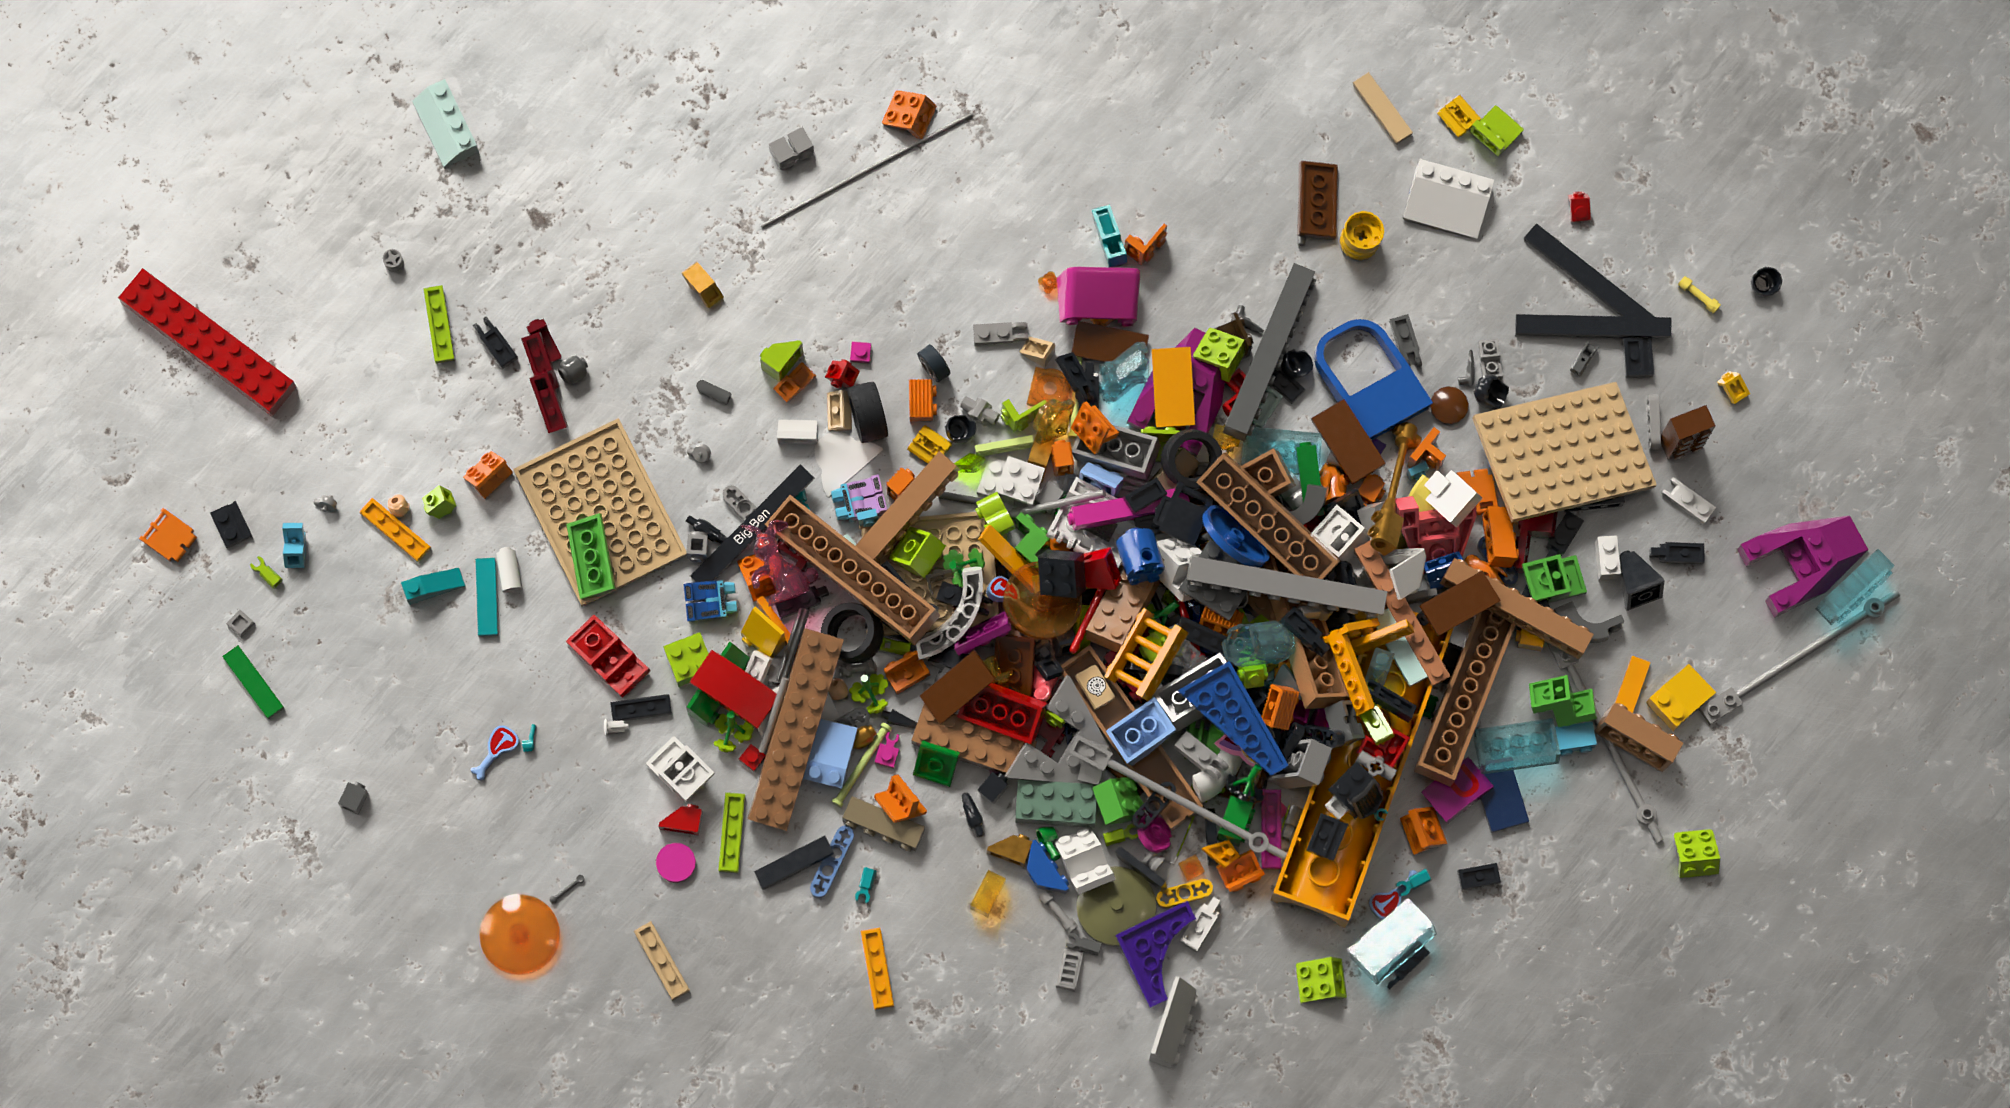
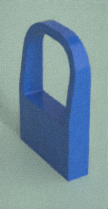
M1364 319L1351 320L1326 333L1317 344L1314 352V362L1317 371L1336 401L1340 402L1345 399L1371 441L1391 431L1397 424L1407 422L1429 410L1433 404L1405 358L1384 329L1378 324ZM1363 330L1375 337L1396 371L1350 396L1326 363L1324 347L1330 341L1349 331Z

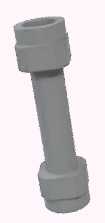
M1048 889L1039 896L1043 904H1047L1064 924L1063 928L1068 933L1073 932L1078 927L1076 922L1072 918L1069 919L1054 901V896Z

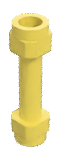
M1684 276L1678 283L1680 288L1684 291L1688 290L1707 305V310L1715 313L1721 306L1719 301L1715 298L1713 300L1692 284L1693 281L1690 278Z

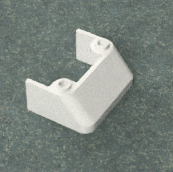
M1424 548L1394 549L1385 556L1381 555L1389 569L1397 599L1401 600L1409 594L1418 592V588L1421 587L1426 561ZM1367 573L1361 578L1355 575L1357 586L1375 589Z

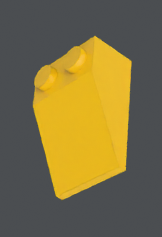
M755 606L741 630V636L743 637L741 640L749 648L753 646L757 651L770 658H775L786 646L785 633Z
M1688 664L1656 691L1646 703L1674 731L1697 711L1699 707L1707 702L1716 691Z

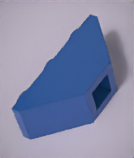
M1036 839L1033 840L1027 864V874L1038 889H1048L1049 891L1066 894L1069 891L1068 885H1070L1064 875H1059L1057 872L1058 866L1054 860H1049L1045 854L1047 849L1043 843H1038Z

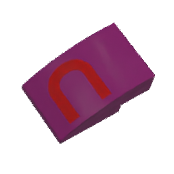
M1467 757L1462 761L1456 779L1451 786L1433 781L1421 793L1448 824L1460 813L1465 812L1494 786L1474 762Z

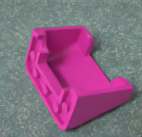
M1070 267L1065 269L1057 277L1060 323L1077 325L1082 319H1117L1118 323L1122 324L1123 327L1133 326L1137 321L1140 270L1136 268Z

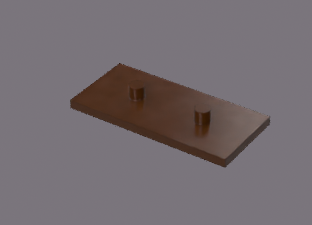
M1079 321L1076 325L1071 352H1074L1077 357L1143 369L1149 335Z
M1480 571L1421 604L1419 607L1436 635L1440 636L1499 603L1501 600L1484 572Z
M974 650L923 692L920 697L937 721L942 724L996 678Z

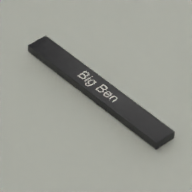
M800 464L690 576L696 582L714 581L767 528L765 523L787 497L791 495L796 498L815 478Z

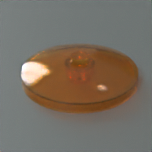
M1037 561L1020 567L1012 574L1004 589L1003 606L1007 618L1018 631L1031 638L1047 640L1059 637L1072 628L1081 612L1082 594L1077 598L1040 595Z
M512 895L499 900L487 911L480 926V944L487 959L499 970L513 975L530 974L546 966L554 957L560 942V927L554 912L546 903L529 895Z

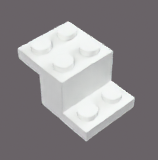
M989 456L977 489V494L987 497L998 492L1004 503L1014 506L1015 501L1033 506L1045 468L1010 456L1007 457L1006 461Z
M1336 505L1314 529L1312 534L1341 560L1340 562H1349L1357 577L1361 578L1366 573L1354 553V549L1370 541L1372 537L1367 534L1368 531L1360 523Z
M1173 537L1157 541L1165 565L1164 571L1159 575V580L1181 602L1192 600L1191 597L1178 589L1187 576L1190 556L1199 557L1202 551L1195 545L1191 546Z
M675 736L646 762V765L686 802L715 774L687 745L684 746Z
M1091 827L1082 828L1076 833L1062 836L1059 840L1054 841L1055 847L1061 855L1068 878L1078 895L1115 880L1102 846Z

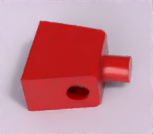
M1111 547L1084 554L1086 587L1115 590L1122 578Z

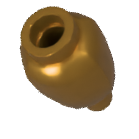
M872 725L868 727L862 726L857 729L854 749H862L874 741V736L877 733Z

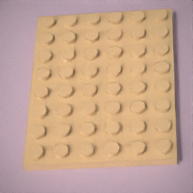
M1617 382L1476 414L1472 418L1511 522L1653 489L1657 485Z
M619 418L513 469L581 606H585L603 596L580 599L566 525L568 523L599 513L602 514L615 584L613 591L687 556L686 549Z

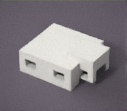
M1452 470L1446 477L1436 471L1424 485L1432 492L1425 500L1455 527L1465 519L1482 499L1473 488Z

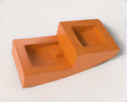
M801 362L773 389L788 402L801 392L816 375Z

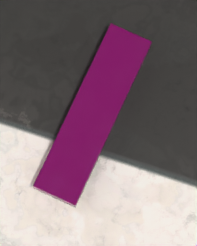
M1262 789L1264 799L1261 802V832L1268 837L1270 844L1281 849V789ZM1266 850L1261 852V869H1281V858Z

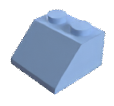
M1088 462L1079 474V479L1100 490L1104 489L1106 493L1116 498L1123 486L1124 478L1120 474L1107 471L1099 464Z

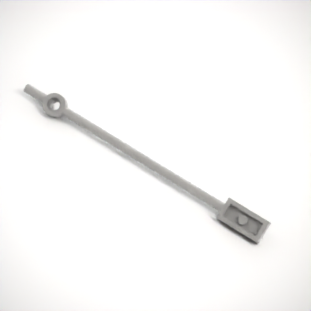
M1894 590L1882 599H1869L1864 604L1863 611L1738 691L1735 692L1732 687L1699 707V711L1707 723L1711 725L1743 704L1740 699L1741 697L1865 618L1875 619L1880 617L1884 612V606L1900 597V593ZM1873 604L1876 605L1878 610H1873L1871 606Z
M1546 642L1560 670L1567 668L1578 691L1587 690L1574 664L1579 662V659ZM1596 709L1597 719H1594V722L1597 726L1601 717ZM1603 738L1639 808L1636 812L1638 822L1648 825L1656 843L1664 840L1654 822L1657 817L1656 809L1652 805L1645 804L1615 744ZM1644 811H1649L1650 817H1645Z
M1077 735L1069 750V753L1102 771L1108 766L1249 841L1250 848L1255 852L1266 850L1283 860L1287 855V852L1270 844L1268 837L1264 833L1256 832L1251 834L1112 760V752L1080 735ZM1257 838L1262 839L1263 844L1261 846L1255 844Z

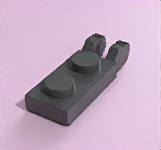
M1409 315L1390 319L1389 322L1398 350L1409 366L1411 364L1407 355L1413 353L1415 364L1417 367H1421L1420 349Z

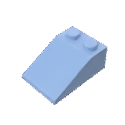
M1154 697L1106 730L1126 763L1133 766L1176 731V728Z
M820 718L803 779L842 788L845 784L858 728Z

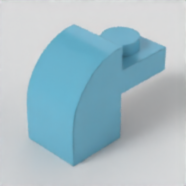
M283 523L285 568H304L306 560V532H304L303 523Z

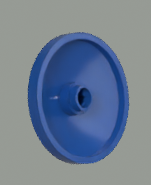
M1212 505L1203 513V524L1207 532L1217 545L1232 558L1246 566L1256 568L1262 567L1269 560V550L1222 506Z

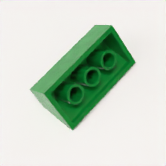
M729 641L721 653V656L744 671L746 670L750 657ZM699 689L686 706L688 715L707 727L711 723L714 724L719 718L720 714L718 712L721 707L725 708Z

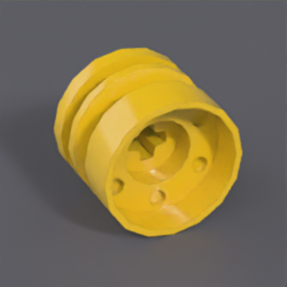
M1360 211L1352 214L1347 219L1340 234L1339 242L1343 252L1355 260H1365L1375 255L1384 237L1383 222L1371 212Z

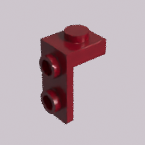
M544 318L531 321L529 326H526L528 334L531 335L541 331L551 362L560 360L562 356L548 330Z
M774 541L772 543L774 550L796 563L787 576L788 581L794 585L797 581L801 582L806 574L804 570L808 566L807 561L797 552L793 553L790 551V547L785 543Z

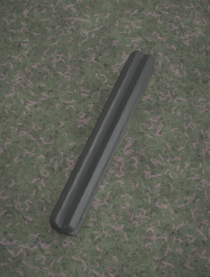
M800 608L776 677V681L779 683L782 677L788 678L809 616V611Z

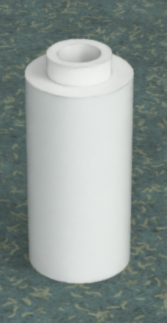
M504 547L499 549L500 552L496 553L503 593L517 592L522 589L516 551L511 550V547Z

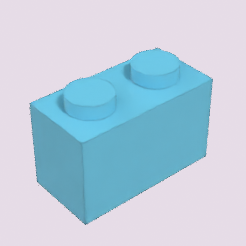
M1593 721L1563 727L1557 726L1553 727L1551 731L1555 754L1561 753V756L1571 755L1573 751L1579 750L1581 753L1591 752L1597 745Z

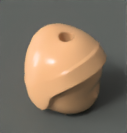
M397 494L388 500V509L395 517H403L408 512L410 505L404 496Z
M833 678L829 688L831 699L841 700L845 698L849 692L846 683L840 678Z

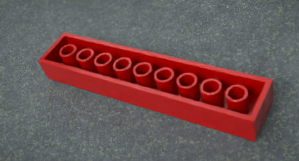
M144 268L140 270L119 295L118 299L122 305L271 417L274 416L297 388L292 379Z

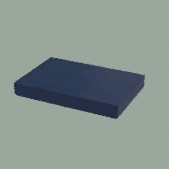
M1512 765L1483 773L1494 786L1480 798L1490 832L1493 833L1529 823L1528 814Z

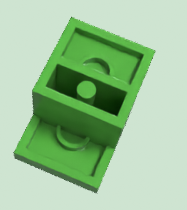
M1021 512L1016 517L1015 527L1025 537L1018 543L1015 550L1039 573L1038 557L1050 547V538L1046 537L1048 531L1043 527L1039 528L1034 524L1035 520L1030 515H1024Z
M1559 554L1522 564L1530 596L1536 601L1547 599L1548 603L1587 593L1576 555L1561 558Z
M1568 675L1529 683L1533 714L1553 709L1558 727L1597 719L1593 689L1573 693Z

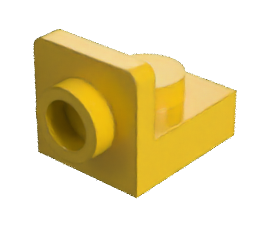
M1727 372L1717 382L1719 386L1724 388L1733 404L1750 394L1742 376L1738 373Z

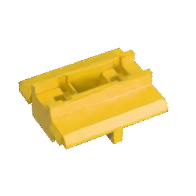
M1461 95L1452 99L1450 103L1437 113L1447 124V128H1450L1457 137H1461L1469 131L1477 119L1481 120L1480 116Z
M924 425L909 444L907 450L928 464L939 451L945 455L952 446V443Z

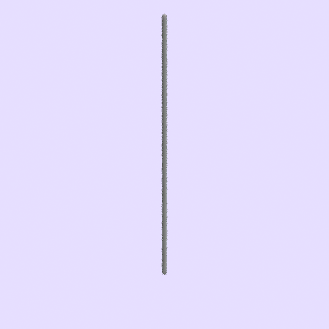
M969 113L968 115L954 121L953 123L939 129L938 131L924 137L923 139L909 145L908 147L894 153L893 155L879 161L878 163L864 169L863 171L849 177L848 179L834 185L833 187L819 193L818 195L804 201L803 203L761 224V227L764 228L768 226L769 224L783 218L784 216L798 210L799 208L813 202L814 200L828 194L829 192L843 186L844 184L858 178L859 176L873 170L874 168L888 162L889 160L903 154L904 152L963 122L964 120L972 117L973 114Z

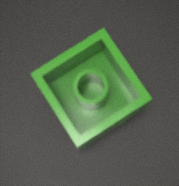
M1129 777L1109 779L1092 788L1106 825L1132 821L1133 815L1144 804L1137 791L1136 782Z

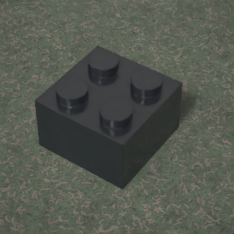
M1047 549L1038 557L1040 595L1077 598L1086 591L1084 553Z

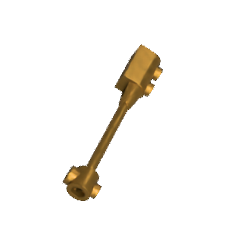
M1409 422L1397 424L1392 431V434L1396 436L1395 444L1399 447L1388 497L1382 508L1373 513L1371 520L1375 522V525L1371 526L1367 533L1372 537L1371 547L1384 556L1397 548L1404 518L1396 513L1395 498L1406 452L1409 449H1416L1422 440V437L1417 434V427Z

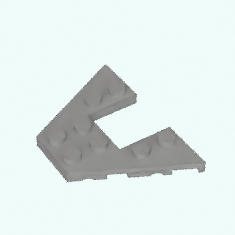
M1066 675L1046 710L1062 718L1066 723L1077 729V732L1058 763L1030 744L1024 743L1007 771L1006 778L1092 784L1078 780L1082 759L1069 753V750L1077 735L1089 741L1108 744L1071 677Z

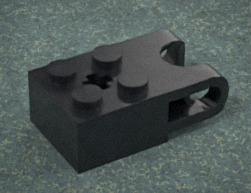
M1347 561L1338 563L1335 566L1336 577L1333 581L1357 586L1352 565ZM1339 608V611H1333L1326 620L1329 634L1335 629L1344 627V624L1367 620L1365 612L1359 611L1358 615L1346 613L1347 609Z

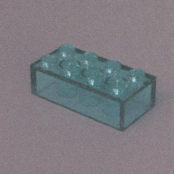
M1254 427L1251 437L1247 435L1245 442L1242 441L1240 466L1274 448L1280 452L1289 472L1299 475L1295 447H1300L1299 443L1311 441V445H1316L1320 470L1322 437L1319 433Z
M1877 549L1832 590L1815 609L1831 626L1835 622L1840 624L1851 612L1849 609L1854 611L1864 601V596L1868 598L1879 587L1878 583L1881 586L1893 574L1891 569L1895 565Z
M1553 718L1475 729L1473 740L1481 774L1559 764L1561 752Z
M1406 899L1349 947L1348 952L1351 959L1378 985L1434 938L1437 932L1434 924L1409 899Z

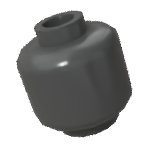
M572 355L560 362L558 372L564 382L573 384L587 375L586 368H588V364L583 357L579 358L577 355Z

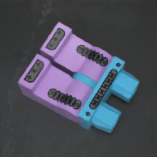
M879 475L841 484L839 489L831 491L833 503L843 501L845 506L835 509L837 520L848 519V522H854V520H858L857 513L876 509L877 515L882 516L887 511Z

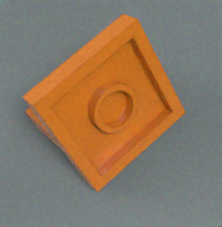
M1434 427L1412 453L1407 464L1409 469L1418 465L1421 460L1426 461L1428 467L1432 470L1436 469L1438 471L1441 468L1446 455L1434 446L1440 434L1438 429Z
M1434 807L1414 808L1408 811L1409 814L1400 818L1413 855H1418L1433 847H1441L1448 844Z

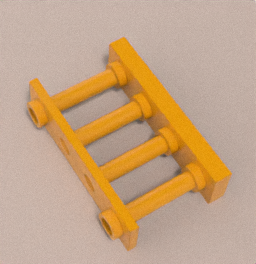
M1143 608L1137 615L1136 622L1114 661L1108 666L1104 677L1113 683L1118 678L1137 688L1136 694L1149 701L1182 646L1188 632L1177 625H1174L1173 629H1169L1152 620L1154 614ZM1147 626L1167 636L1163 646L1160 647L1142 637ZM1137 644L1157 653V657L1152 664L1132 654ZM1127 660L1147 671L1143 681L1122 671Z

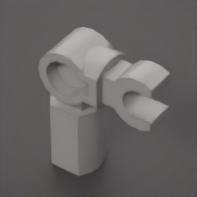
M1322 604L1319 605V608L1312 606H1299L1297 608L1308 620L1319 619L1326 621L1334 611L1327 609V605Z

